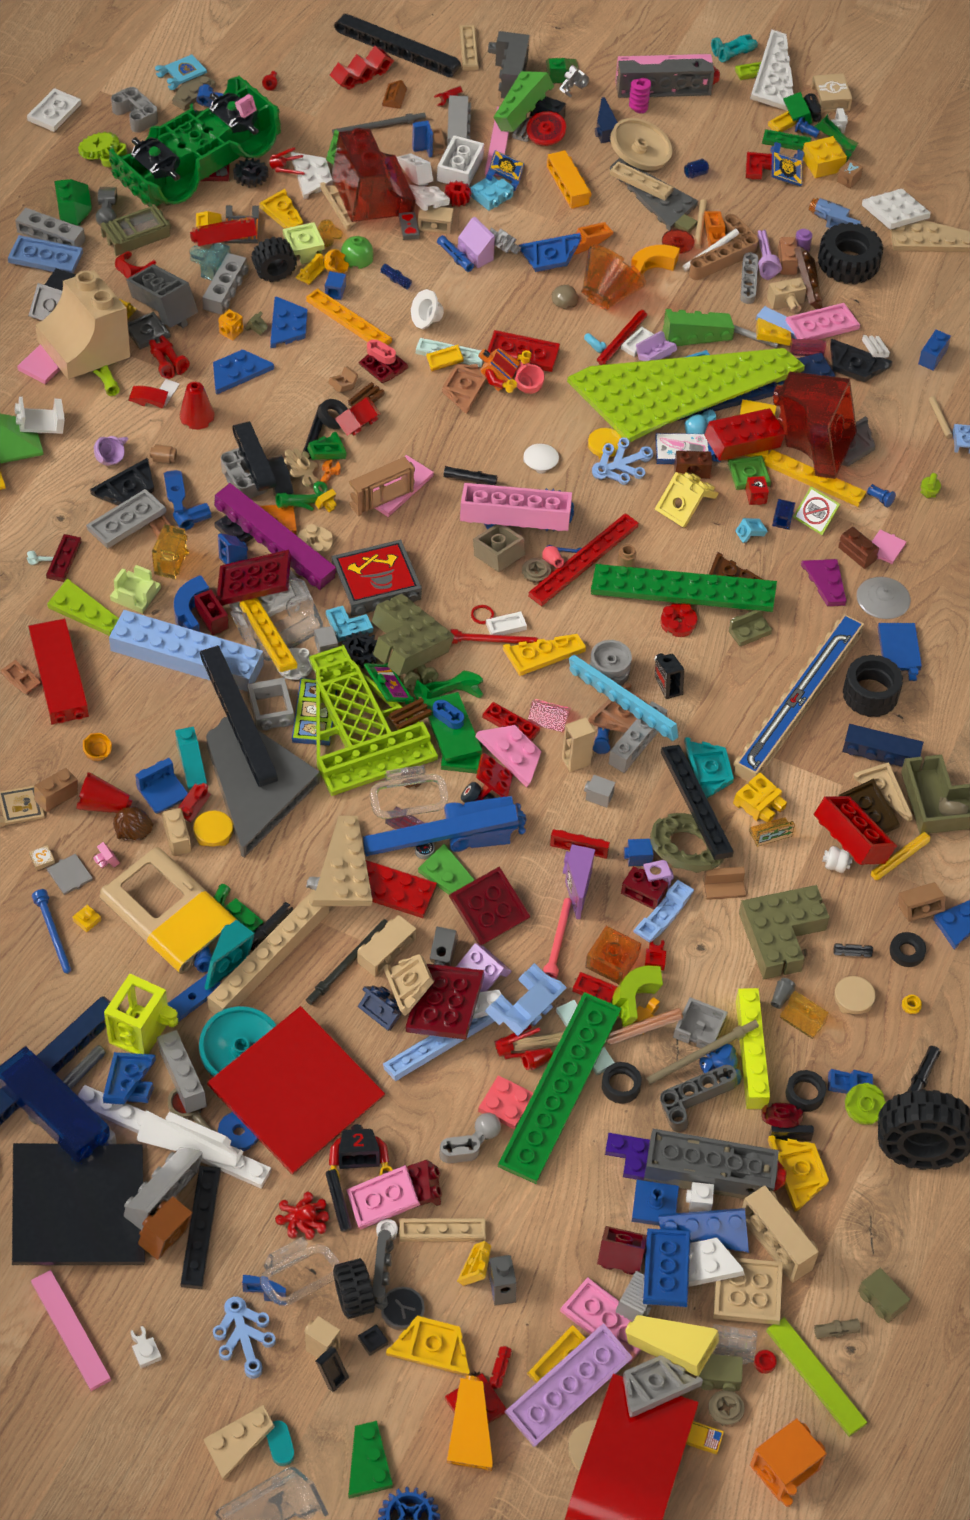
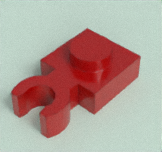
M661 940L660 945H655L653 941L649 943V949L646 948L645 966H659L662 971L665 970L666 951H664V940Z

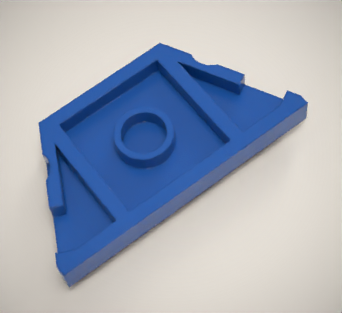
M580 233L519 244V247H521L520 251L535 272L568 266L582 236Z
M279 297L274 298L270 348H276V344L282 342L289 344L306 338L308 315L306 308Z
M243 349L213 362L215 393L220 394L274 370V364Z

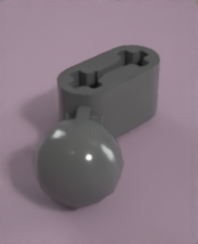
M100 187L98 190V204L102 205V208L96 213V221L99 225L100 223H108L117 219L116 213L112 209V205L117 203V187Z

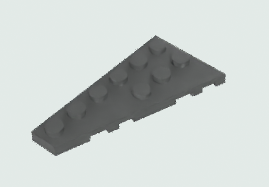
M619 158L617 161H615V162L610 166V170H611V168H612L617 162H621V163H623V164H625V165H627V166H629V167H631V168H633V169H636V170H638V171H640V172H642V173H644V174H646V175H648V176H650V177H653V178H655V179L661 181L660 179H658V178H656V177L650 175L649 173H647V172H645V171H643V170H641V169H638V168H636V167L631 166L630 164L626 163V162H625L624 160H622L621 158ZM618 179L628 186L627 189L630 192L636 194V198L651 213H654L660 222L666 225V229L669 232L683 214L688 215L698 206V200L674 187L673 192L664 201Z

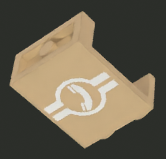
M844 73L813 76L811 89L818 92L821 113L836 112L837 108L850 111L852 96Z

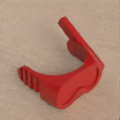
M126 251L115 259L116 269L126 278H130L151 265L157 264L155 260H152L142 267L133 266L125 261L132 256L130 251Z

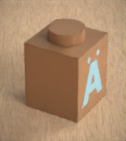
M849 160L839 169L837 182L851 189L861 179L863 166Z

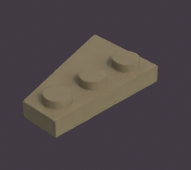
M200 75L182 83L172 99L173 105L184 111L187 110L190 104L197 102L196 99L200 86L207 84L211 88H215L216 82L205 75Z

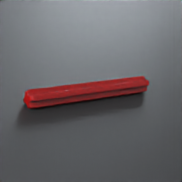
M645 310L638 311L597 358L599 365L606 364L647 317Z

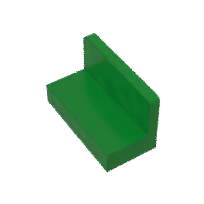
M801 92L783 98L792 121L803 117L804 121H807L808 124H813L811 113Z

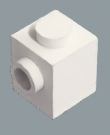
M692 1182L691 1190H687L686 1203H689V1212L711 1211L714 1184Z

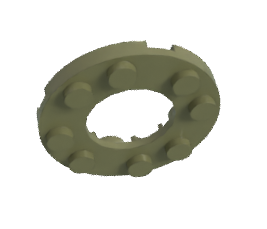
M672 813L668 814L666 818H659L654 823L650 833L651 845L655 852L674 868L699 873L712 870L723 863L724 859H713L708 847L707 850L702 851L699 855L697 853L689 855L684 850L679 851L678 847L671 843L670 837L678 832L692 833L704 841L691 814Z

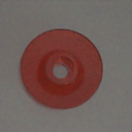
M669 230L662 236V245L680 248L679 254L687 253L694 247L695 241L693 236L685 230Z

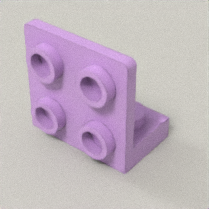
M477 943L471 947L456 966L484 970L485 976L480 992L488 991L500 975L508 977L512 972L489 950Z

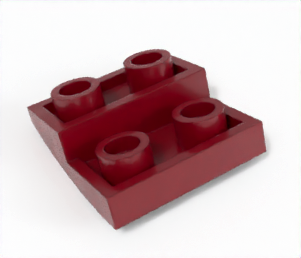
M369 354L358 362L360 366L380 383L395 378L408 368L407 363L397 355L395 362L392 364H384Z

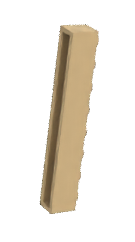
M315 890L207 997L208 1009L212 1013L216 1014L227 1008L238 1007L329 914V906H312Z

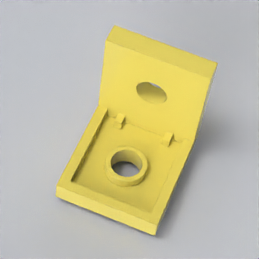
M675 472L655 510L685 528L702 498L716 499L719 493L714 490L715 486L708 482L700 481L701 478L693 473L685 472L683 474ZM678 498L682 499V506L680 508L675 506V501Z

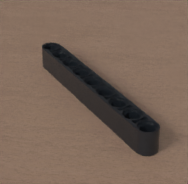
M343 14L334 23L335 30L342 35L372 47L377 46L389 54L450 78L461 67V62L454 56L350 14Z
M219 645L201 650L200 657L258 787L277 782L278 777L274 765Z

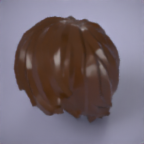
M136 806L123 808L116 814L113 821L117 839L123 837L125 841L128 839L137 841L144 839V837L146 838L151 833L152 826H154L149 816Z

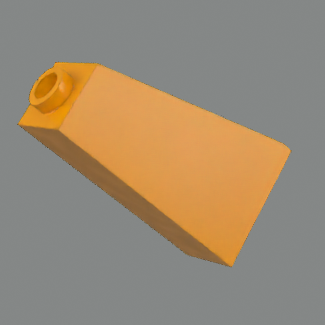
M466 1376L465 1379L460 1378L447 1463L492 1471L493 1462L483 1382L479 1381L478 1377Z

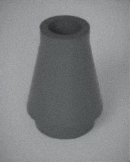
M781 978V980L777 981L771 1005L781 1009L795 992L796 984L788 978Z

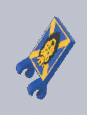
M775 142L774 146L771 147L772 178L801 187L804 151L798 149L797 154L792 158L780 154L781 144Z
M495 150L486 179L492 181L493 175L496 173L511 180L513 191H515L519 185L524 163Z

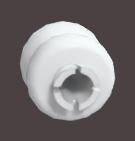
M835 846L830 847L829 851L825 850L822 862H825L826 869L835 870L839 873H844L846 868L850 869L852 857H849V852Z

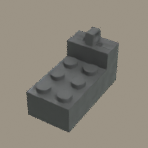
M499 31L497 42H489L488 53L496 54L495 66L501 67L499 79L502 82H499L498 91L501 92V98L505 99L520 72L526 71L530 35Z
M154 264L126 279L132 297L157 310L161 322L170 328L175 325L182 328L188 326L187 318L198 313L189 282Z

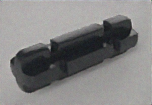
M835 943L833 953L834 955H842L843 953L845 956L863 955L864 957H872L873 946L864 945L862 947L859 944H845L843 946L841 943Z

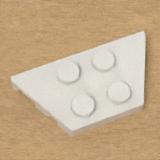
M291 152V156L303 155V158L292 160L296 171L305 173L304 175L296 174L304 199L309 198V194L314 191L315 193L322 191L320 188V183L326 182L325 185L327 186L333 185L326 158Z
M403 184V191L423 211L428 210L430 205H433V208L449 205L450 198L436 186L425 187Z
M718 1238L690 1243L688 1287L745 1275L741 1265Z

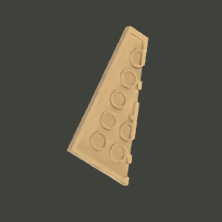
M926 220L890 229L893 251L970 252V231Z
M338 816L312 906H371L372 895L358 816Z

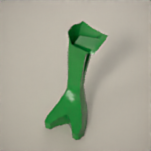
M827 114L814 127L827 136L835 138L847 156V163L858 142L843 135Z
M463 670L457 676L447 681H436L423 685L416 680L413 694L417 700L420 699L419 697L427 700L458 689L481 698L483 693L478 685L483 682V678L478 674Z

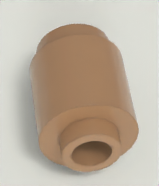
M159 444L151 447L150 458H153V462L175 463L177 449L172 446Z
M625 544L619 549L617 566H635L637 552L634 546Z

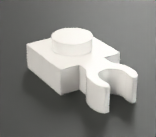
M141 1326V1336H135L133 1330L131 1331L132 1340L137 1343L132 1346V1349L141 1369L162 1360L153 1337L146 1340V1331L143 1326Z

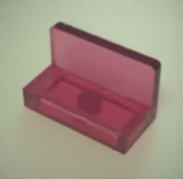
M791 339L790 353L794 356H808L822 352L824 356L826 340Z
M534 699L531 703L528 721L536 726L563 732L571 708Z

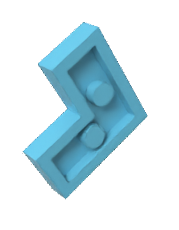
M343 606L326 610V617L330 626L333 627L338 642L345 641L346 636L351 638V633L358 635L359 631H361L362 635H365L366 632H373V626L367 614L349 619Z

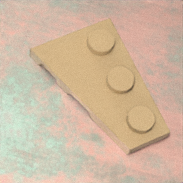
M264 1405L203 1439L224 1481L230 1475L229 1473L245 1459L244 1457L275 1427Z

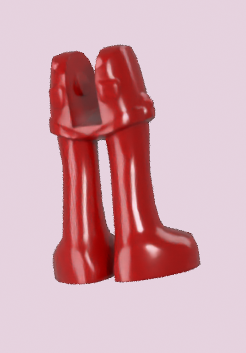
M160 336V343L158 344L154 339L149 340L150 352L160 364L158 372L161 377L170 379L174 377L175 371L178 375H182L189 368L190 362L188 358L183 355L177 356L173 349V344L166 337ZM164 356H168V358L170 359L171 363L168 362V361L165 359Z

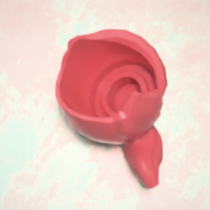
M519 361L520 364L516 370L515 377L516 387L527 394H534L541 390L545 377L543 370L539 366L530 363L523 364Z

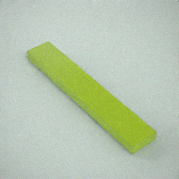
M785 1317L780 1319L779 1325L773 1324L767 1328L766 1332L848 1437L867 1425L865 1418Z

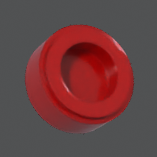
M761 1350L755 1355L754 1366L757 1371L768 1374L775 1369L777 1359L774 1353L769 1350Z

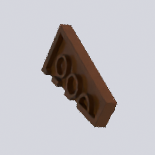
M798 246L794 250L803 283L806 287L809 304L816 310L823 308V299L820 294L815 259L807 250Z

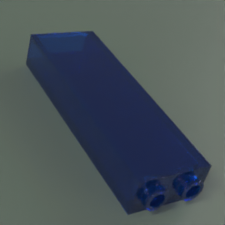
M27 1046L0 1065V1087L77 1163L89 1157L95 1148L108 1141L110 1137L109 1125Z

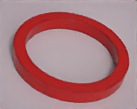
M477 605L471 611L472 620L478 624H486V621H480L474 617L473 613L477 609L485 608L491 612L489 619L494 618L492 608L487 605Z

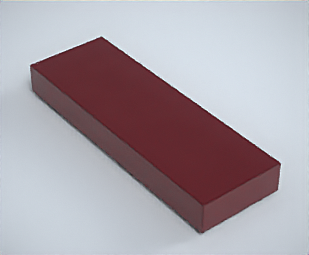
M63 534L46 573L47 579L60 582L65 581L82 542L81 537Z

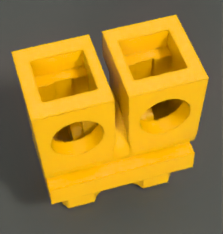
M758 773L735 794L733 804L738 808L742 807L746 813L753 816L752 818L755 821L761 818L766 823H769L776 814L771 808H775L780 813L786 808L787 802L781 797L782 790L776 788L762 773Z

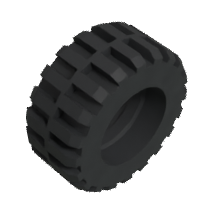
M848 222V224L840 223L838 226L834 225L821 238L818 253L819 266L824 273H827L826 275L829 278H834L837 282L842 281L843 284L866 282L867 279L870 280L879 271L884 249L882 240L875 231H871L869 227H863L859 223L856 225ZM844 251H849V252H854V253H856V254H858V255H849V254H846V253H843V252H844Z

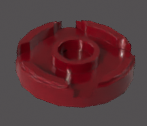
M776 1102L772 1103L771 1107L765 1105L761 1109V1118L771 1126L789 1128L802 1123L803 1111L801 1109L797 1110L793 1104Z

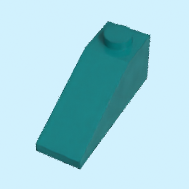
M194 726L175 730L176 745L188 789H192L195 783L197 785L207 784Z

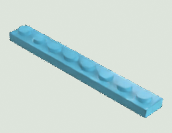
M576 655L569 658V669L574 676H578L586 684L596 688L599 693H603L611 701L621 705L624 710L634 714L637 719L643 720L649 727L659 731L662 736L668 737L672 741L679 737L677 723Z

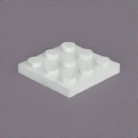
M903 189L872 196L862 201V206L889 229L928 219L931 214Z

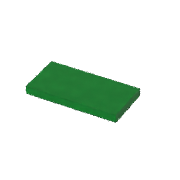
M459 692L424 700V704L426 703L428 709L432 711L431 716L427 718L445 763L482 754L481 746L475 737V731ZM445 700L464 714V725L459 729H452L433 715L434 702Z

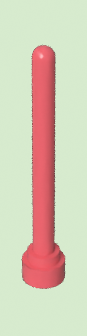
M570 898L564 899L549 963L542 970L554 979H557L559 973L556 964L572 902Z

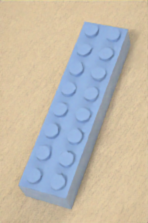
M123 610L109 636L110 649L113 652L206 680H210L202 663L200 651L219 645L238 688L247 692V684L255 683L264 665L262 650L127 610Z

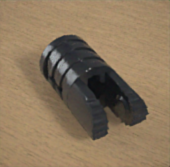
M807 94L804 96V100L811 113V118L816 123H819L822 119L820 114L821 105L815 94Z

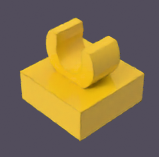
M330 489L318 496L315 502L318 509L325 507L328 513L333 511L337 505L334 501L335 491Z
M89 905L84 906L72 916L73 921L86 933L101 921V916Z

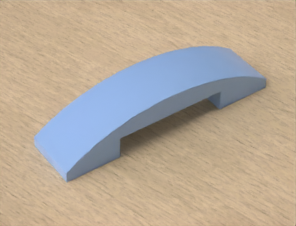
M677 880L667 891L666 897L648 918H644L633 932L649 943L655 940L676 918L693 894L694 889Z

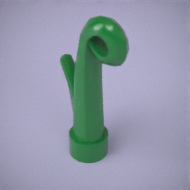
M317 481L313 486L316 494L278 493L275 498L278 508L296 506L313 511L314 508L308 504L315 503L318 496L328 491V486L322 481Z

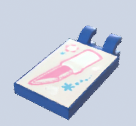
M656 433L657 464H674L676 451H711L712 461L721 462L718 460L704 434Z

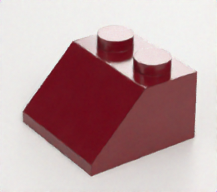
M605 1226L597 1264L601 1265L604 1269H620L624 1273L631 1275L635 1274L636 1271L640 1272L647 1235Z

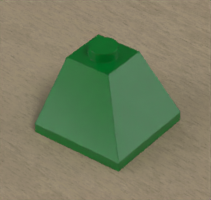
M548 58L546 60V68L552 83H564L567 79L564 75L566 72H569V68L574 65L578 69L577 59Z

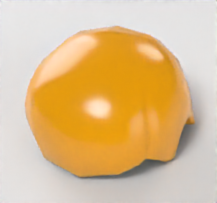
M331 249L324 256L326 270L328 272L345 274L349 267V263L344 260L346 255L338 249Z
M90 733L83 739V752L92 761H102L110 755L112 742L107 735L103 733Z

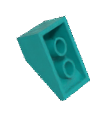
M237 920L230 925H225L221 931L210 961L204 987L206 990H209L231 974L250 954L254 933Z

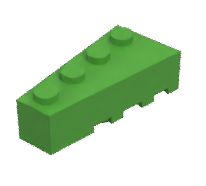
M520 72L493 117L500 131L514 132L527 118L526 114L536 108L535 104L538 100L544 99L547 90L553 89L554 85L547 72Z
M666 309L663 332L666 341L675 343L677 346L733 340L734 325L729 313L709 312L708 314H702L701 311L686 313V310L672 312L671 309Z

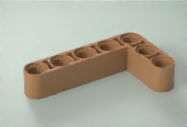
M726 215L724 218L725 234L727 235L734 229H737L739 235L733 238L731 242L691 259L689 277L694 280H700L742 261L744 254L748 252L756 254L758 246L757 235L737 215Z

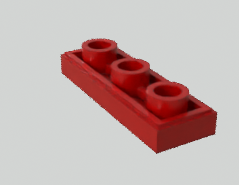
M492 702L482 714L483 719L498 727L515 725L531 742L540 732V727L495 702Z

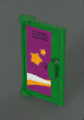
M388 662L386 664H364L387 702H405L408 705L415 701L399 676L388 667Z

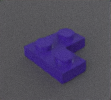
M608 1132L605 1155L625 1158L623 1178L644 1181L650 1140Z

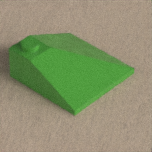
M0 413V464L44 455L38 433L20 432L19 424H16V416Z

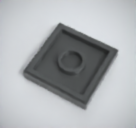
M154 312L128 322V334L139 349L149 346V340L154 339L157 343L160 342L159 337L162 335L166 338L170 337V332Z

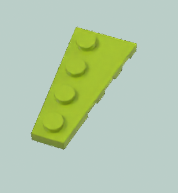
M66 579L47 603L49 609L110 636L119 619L69 579Z

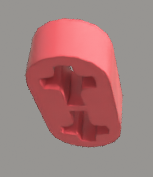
M373 339L368 341L367 353L384 364L395 362L396 351L379 340Z

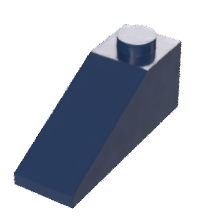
M602 97L595 136L599 138L601 143L611 142V132L618 122L606 98Z

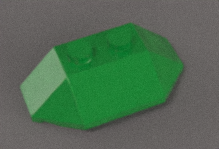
M72 179L54 181L60 220L80 226L81 222L92 210L88 185Z

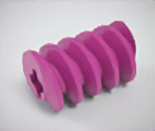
M640 78L631 82L629 107L640 114L648 110L651 81L649 79Z

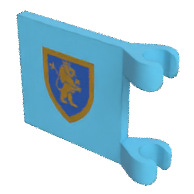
M192 54L168 65H158L155 67V70L158 72L156 75L159 78L163 77L167 72L173 76V78L167 79V83L171 84L168 86L170 90H175L180 84L207 73L206 68Z

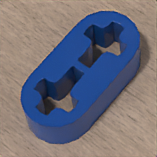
M445 700L434 702L433 715L452 729H459L464 725V714Z

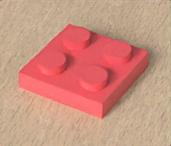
M498 1075L478 1107V1112L482 1114H495L499 1118L500 1123L515 1130L533 1092Z

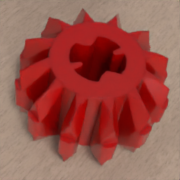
M456 180L454 183L450 182L449 185H446L444 194L450 198L449 204L452 207L455 205L458 207L460 205L465 206L471 199V188H469L468 184H464L463 181L457 182Z

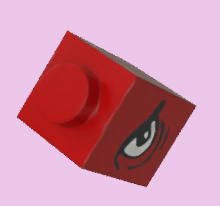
M765 476L747 477L745 490L749 505L767 504L769 491Z

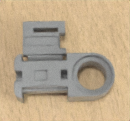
M574 65L569 68V72L565 73L564 77L567 79L559 88L569 97L572 96L569 91H571L570 88H573L574 84L579 88H584L589 82V77L581 70L578 71Z

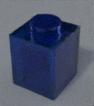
M778 499L772 526L790 530L796 503Z

